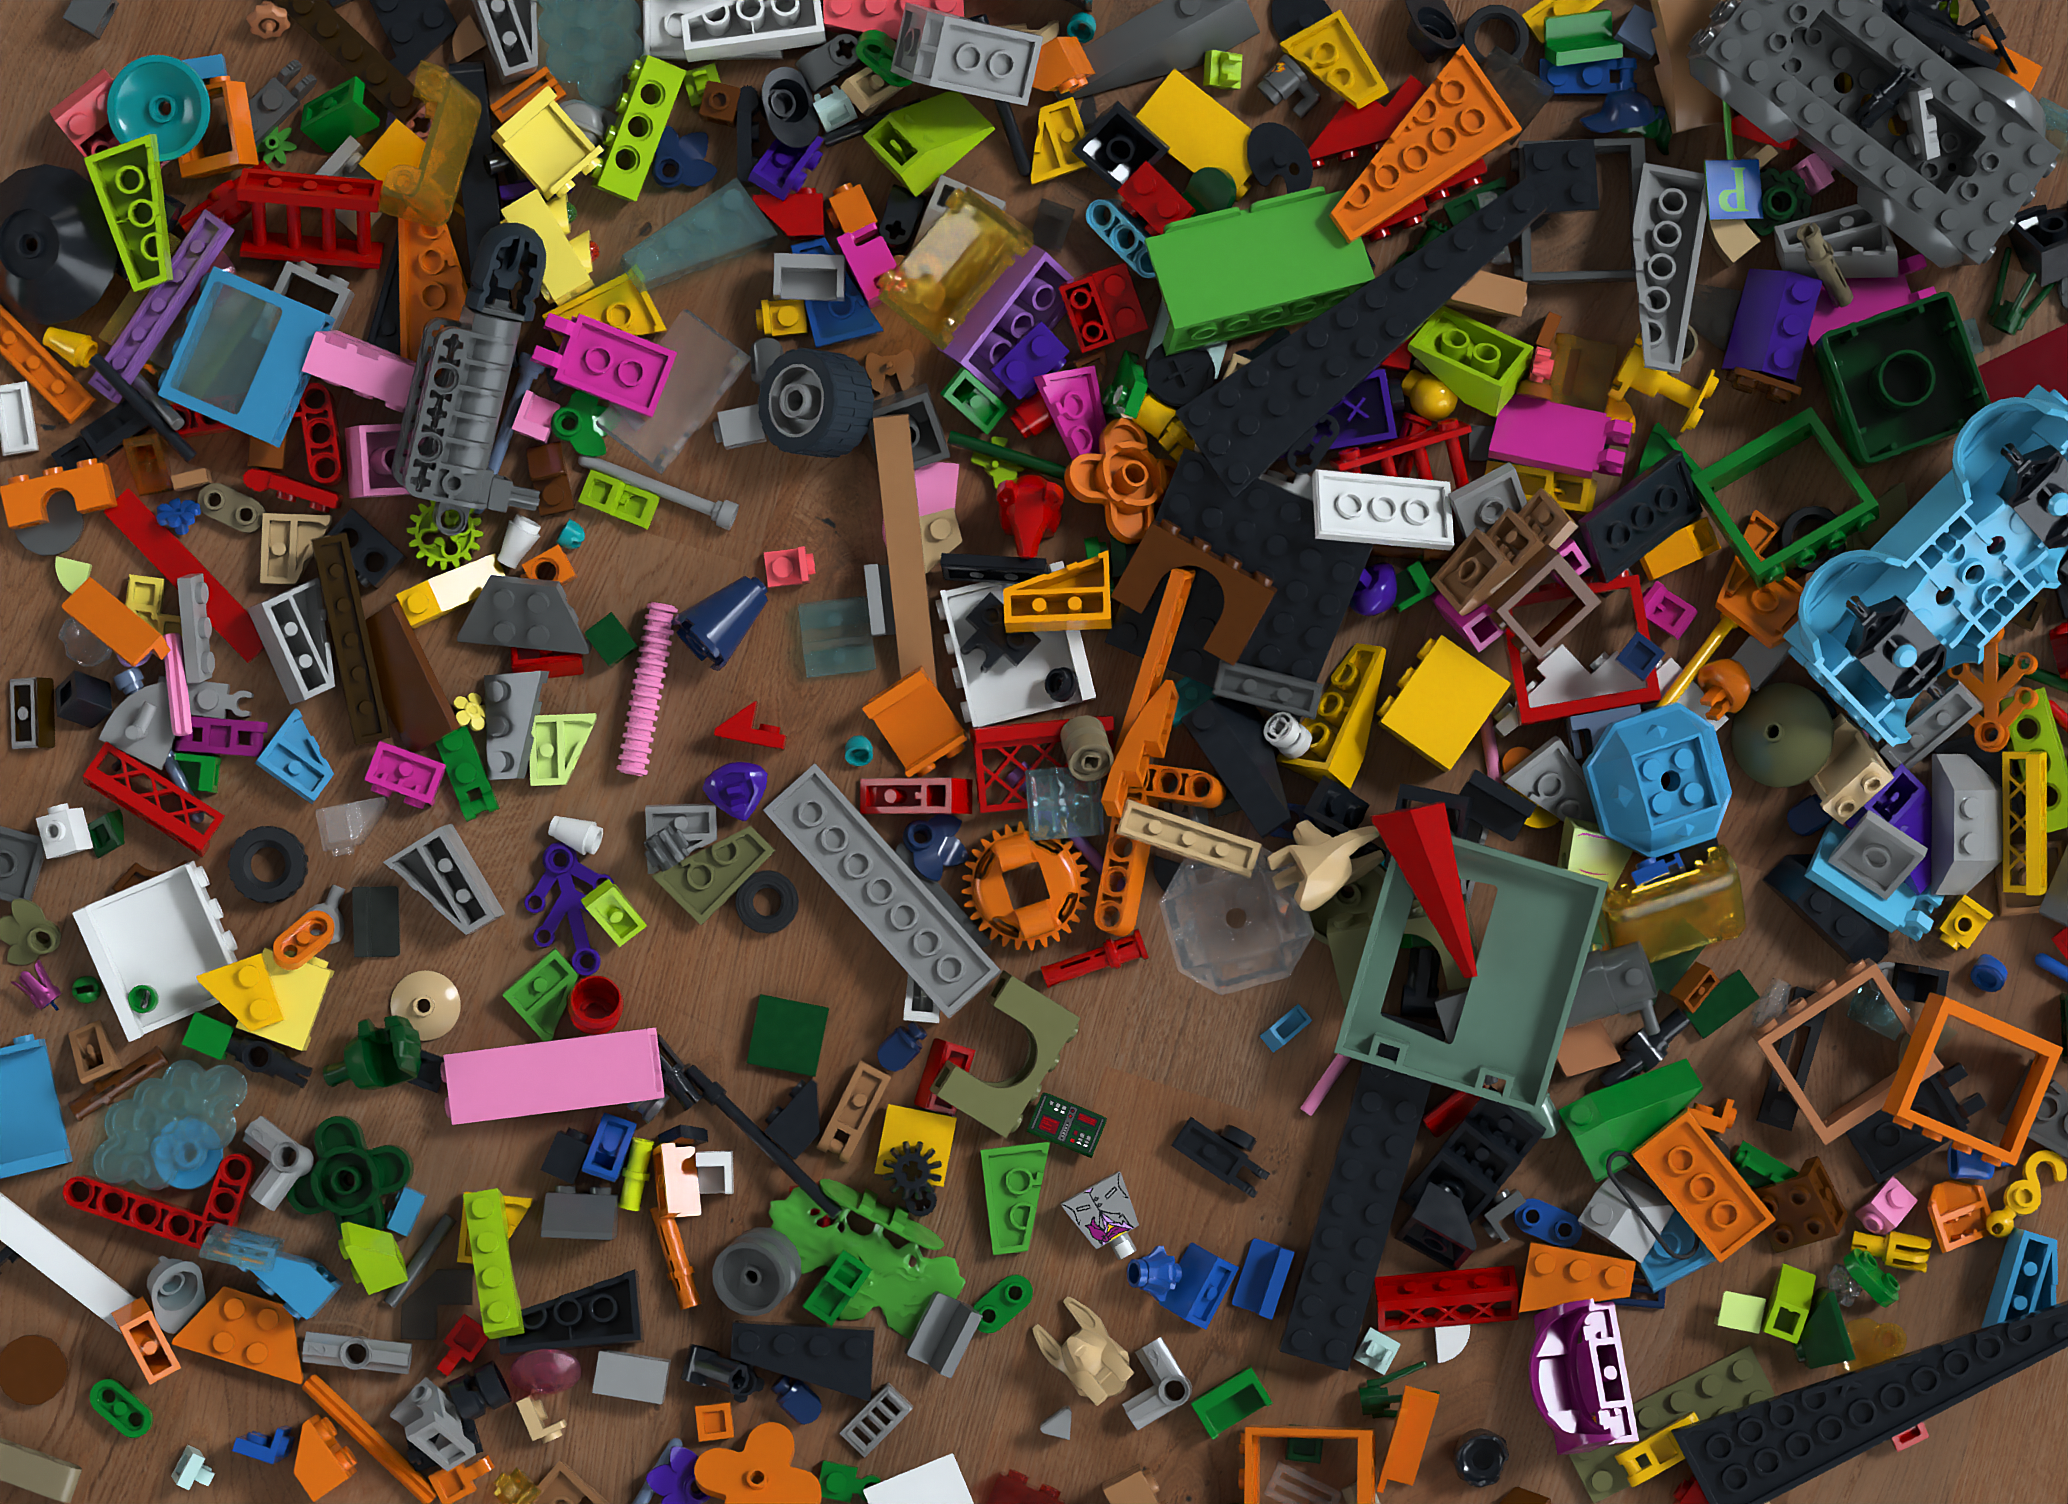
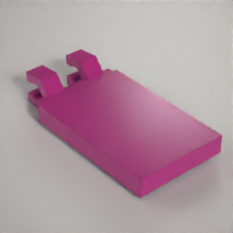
M1921 253L1901 261L1897 255L1898 277L1845 278L1854 297L1849 305L1842 308L1839 305L1838 308L1833 306L1822 284L1807 337L1811 351L1816 341L1827 331L1847 326L1853 322H1859L1868 317L1936 294L1934 286L1911 294L1905 275L1927 267L1924 255Z
M552 313L547 315L543 329L564 336L558 353L536 345L530 361L551 368L549 375L554 376L553 380L648 418L653 417L677 352L580 313L577 318L572 316L571 320Z
M1514 394L1497 416L1488 457L1588 479L1592 478L1593 471L1621 477L1626 453L1610 448L1603 449L1605 444L1628 448L1633 423L1618 419L1611 421V417L1606 416L1607 413Z

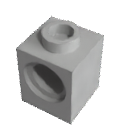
M759 404L717 412L719 421L713 422L716 442H723L726 450L767 442L761 420H759Z

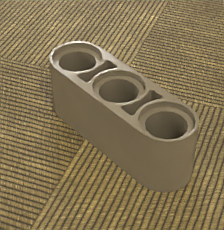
M0 1437L1 1481L57 1501L71 1503L82 1472L80 1466Z

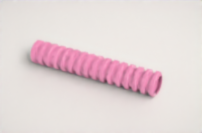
M656 602L647 604V609L650 610L649 614H645V619L648 621L647 625H643V630L646 632L645 636H641L640 639L644 641L643 647L640 646L638 650L642 653L641 657H637L636 661L640 664L639 668H635L634 671L637 673V679H633L632 682L636 685L635 690L632 689L630 693L634 696L633 700H629L628 703L631 706V711H627L626 714L629 716V722H625L624 725L628 728L627 733H623L622 736L625 738V744L621 743L620 748L623 749V754H619L618 757L621 760V765H617L616 768L620 773L642 777L648 773L645 770V765H648L650 762L647 759V754L652 752V749L649 748V743L654 741L651 733L656 730L653 727V722L658 719L655 716V711L660 709V706L657 705V700L662 698V695L659 694V690L664 687V684H661V679L666 677V674L663 673V668L668 666V663L665 662V658L670 655L667 647L672 645V641L669 640V636L674 634V631L671 630V621L673 615L678 613V609L675 606Z

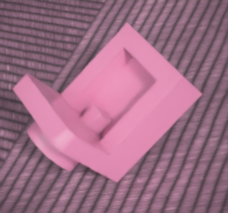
M1892 1176L1883 1183L1868 1203L1856 1211L1855 1216L1868 1231L1874 1235L1884 1236L1899 1225L1918 1200Z

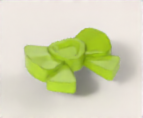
M993 436L991 439V443L1003 447L1008 442V439ZM974 452L971 457V463L983 467L985 472L993 478L996 490L998 484L1005 480H1013L1017 477V472L1024 471L1023 467L1010 463L1004 464V461Z

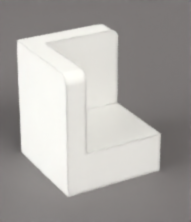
M733 1151L696 1152L699 1193L733 1194Z

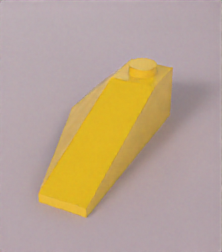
M1360 643L1354 645L1331 675L1332 684L1320 698L1316 718L1305 717L1301 722V725L1311 733L1312 741L1310 747L1302 756L1295 759H1289L1279 751L1276 762L1279 765L1320 783L1324 775L1342 787L1351 789L1365 757L1386 655L1384 647Z

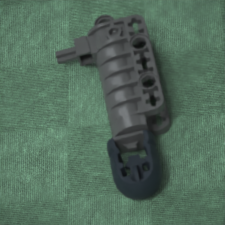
M502 223L491 228L481 239L470 278L474 286L467 291L460 320L436 317L426 324L392 463L394 479L404 486L412 496L436 501L433 511L434 525L443 534L448 536L457 535L465 529L470 508H487L506 513L508 506L536 511L540 501V491L514 486L513 481L508 477L494 474V471L488 467L522 321H533L536 310L533 300L539 297L546 268V250L543 240L534 229L520 223ZM497 256L502 258L501 263L496 259ZM519 269L524 272L523 275L518 273ZM492 273L497 278L496 286L513 290L515 283L522 280L521 289L517 291L516 295L518 300L516 309L508 308L509 301L494 298L492 304L485 303V298L489 296L491 289L489 282ZM444 325V328L437 333L436 337L432 336L433 330H439L440 326ZM428 346L432 347L431 352H427ZM427 361H429L425 375L423 372L424 365ZM442 368L441 373L434 378L436 371ZM420 380L424 382L423 386H419ZM417 398L420 399L419 405L416 404V399H417ZM412 415L416 416L415 420H411ZM412 430L410 443H408V433ZM426 437L425 441L418 446L419 441ZM404 449L408 450L407 454H403ZM401 467H404L403 473L400 472ZM449 509L456 510L459 514L458 523L451 528L443 527L441 524L442 514Z

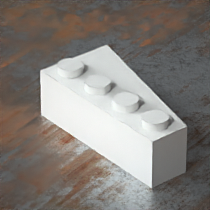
M721 0L680 16L684 49L688 62L826 44L821 0H727L725 2Z

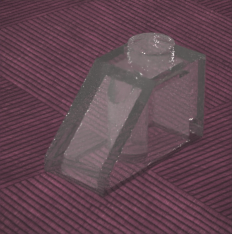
M383 796L315 810L323 851H332L333 857L353 854V847L363 845L390 805L389 797Z

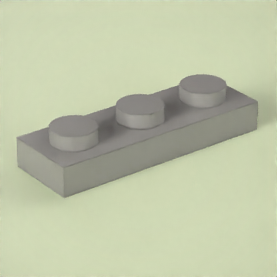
M203 573L188 574L177 578L186 683H200L212 678L215 668V658L213 653L210 652L209 644L212 624L210 618L207 617L206 610L209 589L204 582Z
M1959 680L1945 690L1943 696L1939 695L1940 699L1933 700L1905 724L1908 733L1912 736L1906 743L1896 744L1892 747L1885 741L1879 746V752L1894 768L1902 763L1910 770L1982 710V704Z

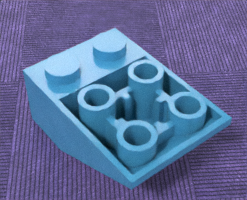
M245 1242L230 1245L227 1249L233 1254L230 1260L243 1272L246 1273L248 1270H251L260 1279L257 1281V1284L269 1295L273 1296L276 1293L286 1301L283 1307L298 1320L301 1317L308 1320L316 1316L344 1285L318 1260Z

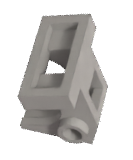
M427 1377L417 1384L390 1413L391 1418L404 1426L406 1438L447 1472L476 1455L474 1443L463 1434L460 1413L453 1399ZM440 1433L435 1444L429 1440Z

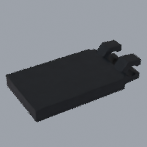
M1957 1062L1943 1072H1936L1920 1083L1910 1110L1964 1132L1968 1130L1966 1125L1970 1123L1968 1117L1987 1106V1104L1978 1092L1958 1104L1949 1087L1967 1077L1968 1074L1962 1064ZM1882 1108L1845 1132L1877 1184L1950 1141V1139L1943 1137L1942 1141L1938 1142L1921 1135L1923 1128L1913 1124L1911 1130L1897 1125L1893 1122L1895 1116L1882 1111Z

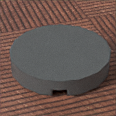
M59 491L53 494L47 503L49 523L14 530L18 540L28 550L42 556L58 555L69 551L79 541L84 529L83 514L77 511L74 497L67 491Z

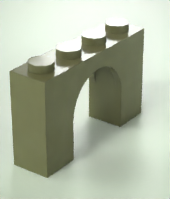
M1462 894L1476 965L1480 952L1467 895ZM1413 900L1404 934L1421 936L1436 947L1441 957L1448 990L1470 987L1472 977L1463 978L1460 969L1450 952L1446 949L1443 940L1430 922L1419 901ZM1376 907L1369 909L1368 912L1357 914L1350 912L1339 913L1327 921V938L1344 1009H1347Z
M1003 970L985 1000L1019 1021L1024 1027L1029 1041V1051L1024 1065L1015 1075L1006 1080L988 1082L973 1076L947 1060L929 1090L1007 1138L1008 1134L1016 1131L1023 1119L1022 1112L1028 1102H1033L1039 1095L1042 1088L1040 1083L1046 1073L1052 1072L1060 1060L1059 1052L1064 1044L1071 1042L1079 1029L1078 1022L1081 1018Z

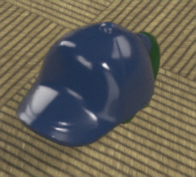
M1633 87L1608 93L1600 112L1579 119L1583 126L1594 132L1606 133L1619 129L1623 133L1638 132L1647 138H1654L1658 150L1663 155H1669L1668 146L1672 136V129L1665 107L1652 105V102L1646 95L1636 91Z

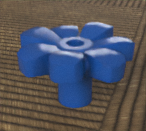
M180 498L169 501V505L162 503L156 508L158 524L160 526L168 524L169 527L175 529L177 535L187 534L189 532L188 525L195 523L194 516L201 514L200 504L195 503L193 500H184L181 503Z

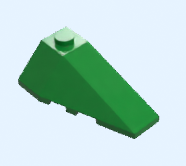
M1687 1058L1592 1092L1559 1109L1558 1112L1564 1129L1597 1183L1608 1177L1606 1162L1613 1152L1624 1151L1633 1157L1631 1154L1633 1150L1659 1131L1671 1118H1675L1704 1088ZM1623 1156L1615 1157L1611 1164L1612 1173L1614 1174L1622 1170L1631 1162Z

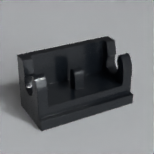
M125 400L88 426L82 428L80 432L96 457L105 462L153 428Z

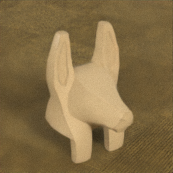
M1309 820L1298 823L1293 831L1297 845L1286 846L1267 857L1271 870L1295 862V866L1273 876L1272 881L1277 891L1298 882L1299 887L1294 894V900L1304 911H1312L1319 908L1330 900L1341 887L1363 877L1385 860L1381 850L1359 858L1350 859V855L1358 848L1379 836L1375 826L1350 830L1333 838L1320 831Z
M1067 1297L1063 1303L1076 1319L1081 1329L1072 1334L1063 1345L1057 1342L1039 1324L1032 1328L1042 1354L1049 1363L1067 1375L1080 1396L1089 1397L1098 1406L1107 1397L1117 1396L1122 1393L1126 1388L1127 1380L1134 1372L1129 1367L1128 1352L1109 1336L1102 1320L1084 1304L1071 1297Z

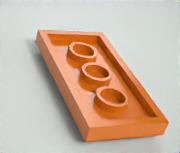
M1687 1109L1631 1152L1637 1162L1720 1263L1776 1220Z

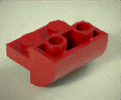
M1125 261L1095 272L1090 271L1059 286L1082 353L1149 328Z

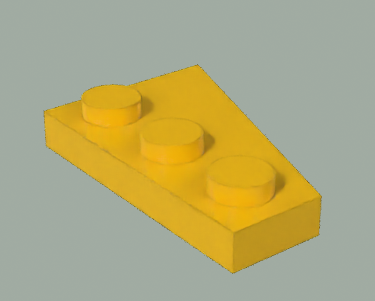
M1341 10L1334 12L1279 43L1283 52L1358 110L1389 93L1385 82Z

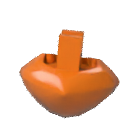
M1719 659L1701 667L1696 676V681L1704 693L1700 703L1701 705L1711 707L1710 711L1705 714L1709 720L1719 721L1726 712L1737 713L1743 708L1751 692L1749 673L1739 661L1734 659Z

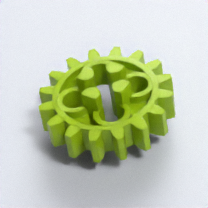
M430 500L431 506L428 508L420 503L418 507L422 514L420 516H410V519L416 523V526L407 528V533L416 538L408 543L410 548L419 547L421 549L417 553L416 558L421 560L427 556L429 558L427 566L432 568L436 562H439L442 571L447 570L448 563H453L455 568H459V560L462 558L468 562L473 561L469 554L470 550L480 551L481 549L475 543V538L484 537L482 531L475 530V527L482 523L481 518L472 519L470 517L475 509L470 508L467 521L468 530L464 533L450 536L452 542L458 546L457 553L447 555L445 553L447 545L442 537L435 538L434 543L431 545L423 543L422 539L426 533L436 535L441 531L433 522V511L436 501ZM449 509L445 511L446 517L444 521L447 527L451 528L458 523L459 514L456 510Z

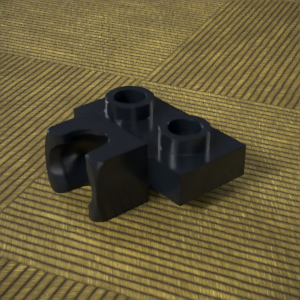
M990 592L965 618L977 631L961 647L960 651L963 655H968L974 649L983 650L986 654V659L981 665L980 671L987 673L1002 656L1017 667L1041 642V639L1033 632L1006 633L1004 604Z

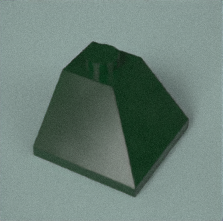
M1826 1287L1816 1290L1811 1300L1810 1310L1797 1344L1792 1343L1798 1363L1804 1362L1805 1367L1809 1369L1856 1359L1835 1292Z

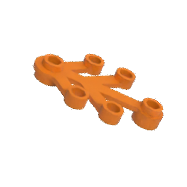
M2004 627L1983 646V682L1971 672L1968 663H1962L1963 671L1959 675L1954 674L1956 666L1947 670V674L1951 678L1959 680L1984 703V717L1977 713L1967 722L1975 729L1974 738L1978 747L1990 753L1998 752L2007 745L2010 737L2009 726L2024 709L2034 708L2039 700L2035 690L2027 686L2020 687L2015 692V700L1999 715L2000 701L2023 675L2034 673L2038 667V661L2035 656L2028 652H2021L2016 655L2014 664L1999 680L1998 643L2004 637ZM2025 658H2029V667L2022 669V661ZM2030 692V701L2023 704L2022 696ZM1997 730V738L1994 741H1990V732Z

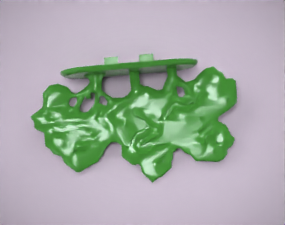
M821 1179L819 1181L820 1189L825 1195L840 1204L839 1206L843 1209L836 1221L824 1228L819 1227L816 1223L817 1220L826 1216L827 1213L800 1187L794 1188L786 1200L770 1202L771 1208L768 1213L774 1221L771 1228L786 1235L796 1246L801 1258V1274L811 1272L815 1268L825 1265L830 1267L843 1249L873 1269L853 1299L851 1298L839 1315V1320L863 1319L866 1313L870 1312L873 1307L880 1306L886 1317L887 1326L904 1338L910 1339L933 1293L938 1291L956 1299L966 1283L965 1279L959 1276V1267L956 1264L955 1258L942 1256L929 1259L922 1256L919 1246L930 1250H940L945 1246L937 1234L908 1218L909 1210L898 1204L893 1210L877 1202L878 1194L867 1188L862 1194L838 1181ZM817 1208L820 1212L812 1216L810 1214L811 1209ZM851 1210L876 1223L871 1234L863 1236L850 1229L846 1216ZM841 1222L845 1225L842 1233L837 1228ZM886 1228L910 1242L899 1250L895 1249L888 1239L884 1238L882 1232ZM912 1255L916 1258L914 1267H910L908 1264Z

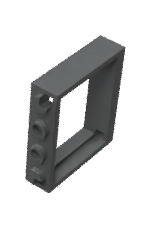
M1645 138L1594 139L1595 155L1627 154L1631 269L1532 272L1531 232L1529 226L1513 241H1519V255H1514L1513 257L1514 276H1520V281L1527 282V285L1636 282L1632 226L1643 163H1646ZM1574 140L1518 141L1516 151H1510V171L1516 172L1517 184L1525 180L1524 144Z

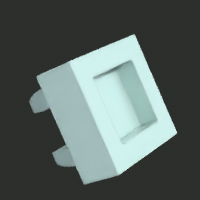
M836 85L831 86L833 93L824 98H821L819 93L814 95L815 103H813V106L827 133L858 118L849 97L842 89L839 90Z
M1369 1327L1353 1359L1385 1375L1401 1344Z
M189 1445L186 1446L171 1475L176 1485L189 1490L194 1480L201 1484L209 1486L215 1473L211 1471L212 1468L203 1464L205 1457L200 1450Z

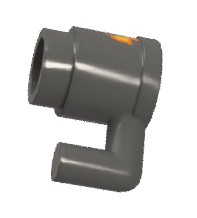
M1284 55L1262 77L1263 80L1257 85L1258 90L1274 106H1277L1282 100L1285 101L1298 89L1304 98L1292 111L1300 119L1309 113L1321 100V94L1308 81V77L1301 68L1287 55Z

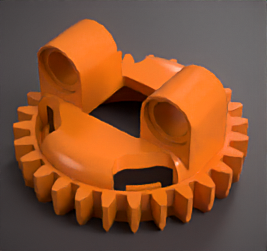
M1019 821L1016 832H1012L1009 825L1005 824L1006 835L1000 836L997 831L992 830L994 838L992 843L983 838L980 840L985 848L983 852L972 849L971 852L978 860L976 863H965L973 872L972 875L962 876L963 880L971 882V887L961 890L962 893L972 895V900H969L964 906H975L977 911L972 914L970 919L982 918L983 922L978 930L981 932L990 927L992 929L989 937L991 941L1000 934L1003 936L1002 946L1004 947L1010 939L1015 940L1016 950L1020 949L1022 941H1027L1029 949L1033 950L1035 940L1040 939L1041 944L1046 948L1048 936L1051 935L1059 942L1058 930L1062 928L1070 934L1072 931L1067 922L1069 920L1078 923L1081 921L1074 912L1076 909H1087L1083 903L1079 902L1080 897L1090 896L1089 892L1081 890V885L1091 882L1090 878L1080 877V872L1087 869L1088 866L1087 864H1076V860L1079 859L1082 853L1080 851L1071 854L1068 851L1074 843L1072 840L1064 845L1060 843L1063 832L1060 831L1053 838L1049 836V825L1040 833L1037 832L1036 822L1032 823L1030 831H1025L1022 821ZM1034 840H1038V843L1044 844L1053 850L1056 849L1059 853H1052L1048 849L1037 845ZM993 853L994 857L986 874L980 878V874H983L984 868L990 860L989 856ZM1039 862L1050 898L1014 910L1002 873ZM1073 893L1072 899L1069 898V901L1064 911L1062 912L1063 916L1059 919V911L1062 909L1067 896ZM998 918L1009 925L1015 926L1018 929L1019 933L1013 932L1014 929L1009 928L1001 924L1000 922L996 923L993 919Z

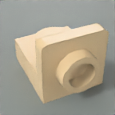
M531 1394L516 1402L532 1441L541 1438L544 1444L562 1436L560 1429L567 1426L565 1418L545 1426L543 1420L548 1419V1416L540 1399L534 1401Z

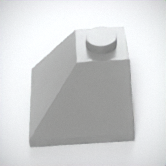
M1620 1170L1614 1173L1616 1179L1660 1235L1675 1209L1657 1190L1626 1171ZM1610 1178L1595 1192L1578 1219L1582 1228L1642 1264L1657 1240Z

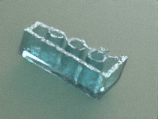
M736 177L624 253L621 257L620 266L641 293L679 279L691 272L701 271L721 261L736 258L751 250L774 244L777 233Z

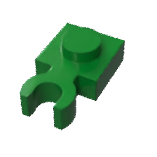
M823 1460L819 1483L822 1497L850 1503L852 1493L859 1494L860 1498L867 1502L863 1492L865 1485L869 1482L878 1484L881 1478L873 1474L858 1478L856 1477L858 1467Z

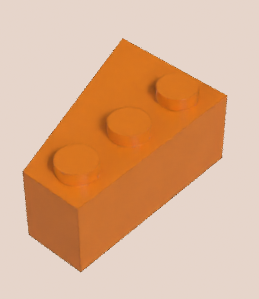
M1530 1241L1519 1313L1548 1309L1559 1304L1579 1300L1594 1299V1302L1630 1297L1636 1261Z

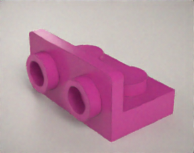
M379 741L365 781L373 784L370 791L389 798L392 792L405 796L403 803L423 810L425 804L434 806L436 801L434 798L446 765Z

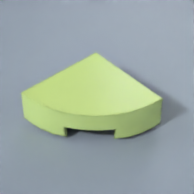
M56 556L55 560L58 579L62 586L71 594L90 577L91 564Z

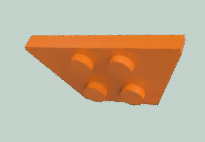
M223 1286L173 1338L171 1343L175 1346L294 1383L303 1384L304 1381L299 1358L298 1337L295 1332V1317L283 1307V1303L232 1287Z

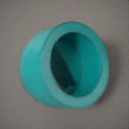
M1084 12L1075 13L1067 26L1069 37L1076 36L1080 43L1089 42L1096 31V20L1091 14L1089 15ZM1080 23L1086 25L1085 31L1078 29Z
M569 518L555 543L570 550L577 549L581 546V542L585 540L583 527Z
M862 735L853 736L848 739L845 746L846 761L854 766H864L870 763L873 759L871 742Z

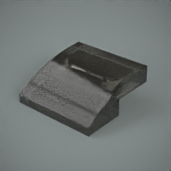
M1495 46L1479 67L1523 129L1521 133L1507 141V143L1513 145L1552 97L1554 89L1551 85L1527 71L1523 62L1500 47Z

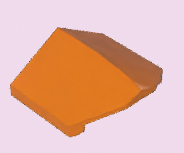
M1951 1179L1933 1186L1927 1209L1942 1253L1991 1235L1986 1226L1991 1210L1983 1186L1970 1185ZM1993 1226V1227H1992L1993 1233L1998 1232V1231H1997V1228H1996L1995 1226Z

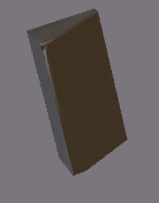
M42 677L10 679L12 749L54 748L55 710L53 679Z

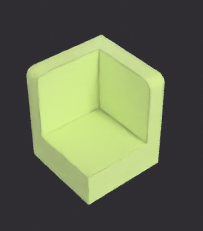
M1724 1291L1719 1316H1715L1714 1324L1759 1334L1766 1299L1750 1294L1745 1295Z

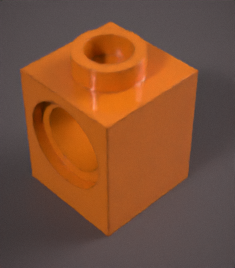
M559 544L522 564L526 573L520 575L521 578L539 579V568L543 564L550 563L556 568V575L551 581H559L564 586L578 578Z

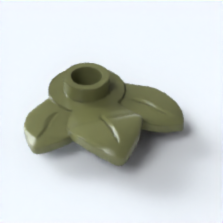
M21 898L13 899L11 904L13 914L0 918V939L11 945L7 956L9 963L27 965L33 963L40 954H47L56 950L61 942V932L55 923L46 920L43 910L36 903ZM38 932H46L50 938L42 939Z

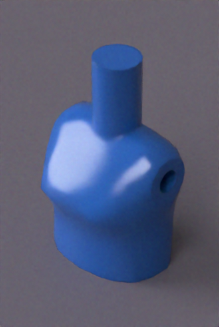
M1983 1140V1141H1985V1142L1990 1143V1144L1993 1145V1143H1992L1991 1141H1989V1140ZM1952 1142L1949 1144L1947 1164L1950 1177L1954 1179L1971 1178L1979 1180H1989L1993 1177L1994 1169L1997 1166L1980 1160L1983 1153L1972 1150L1971 1155L1951 1148ZM2002 1162L2001 1167L2014 1166L2005 1162Z

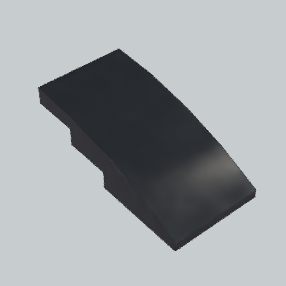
M1490 1085V1087L1488 1088L1489 1090H1493V1091L1499 1092V1091H1497L1495 1088H1493L1491 1085ZM1480 1097L1407 1188L1401 1199L1412 1207L1421 1191L1429 1182L1444 1185L1453 1192V1195L1461 1199L1469 1224L1471 1225L1495 1197L1500 1187L1521 1164L1526 1154L1544 1135L1546 1128L1522 1109Z

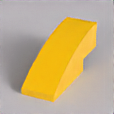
M1487 460L1485 475L1507 463ZM1512 464L1516 469L1527 503L1542 488L1555 499L1565 512L1587 515L1593 510L1598 483L1595 479Z

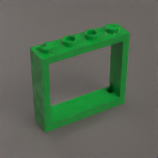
M1809 407L1691 477L1700 503L1759 589L1774 580L1777 583L1780 582L1787 572L1797 566L1802 568L1809 565L1815 560L1816 555L1824 550L1838 548L1846 541L1848 536L1858 530L1859 532L1867 531L1868 525L1880 518L1878 502L1812 407ZM1814 435L1861 504L1760 562L1714 493Z

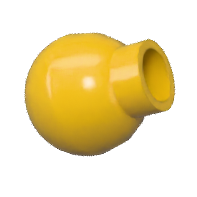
M1413 369L1401 384L1403 394L1410 398L1412 409L1422 418L1430 421L1442 420L1448 417L1457 405L1458 396L1433 373L1423 374L1417 369Z

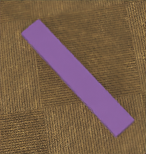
M206 209L203 210L171 258L173 280L151 288L104 358L130 385L234 232L232 227ZM96 371L88 383L112 402L118 404L122 396Z

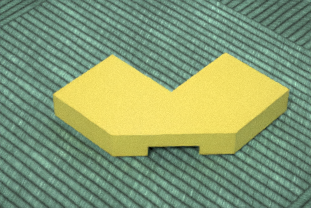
M129 574L125 606L162 636L169 633H179L182 636L181 617L161 614L166 579Z

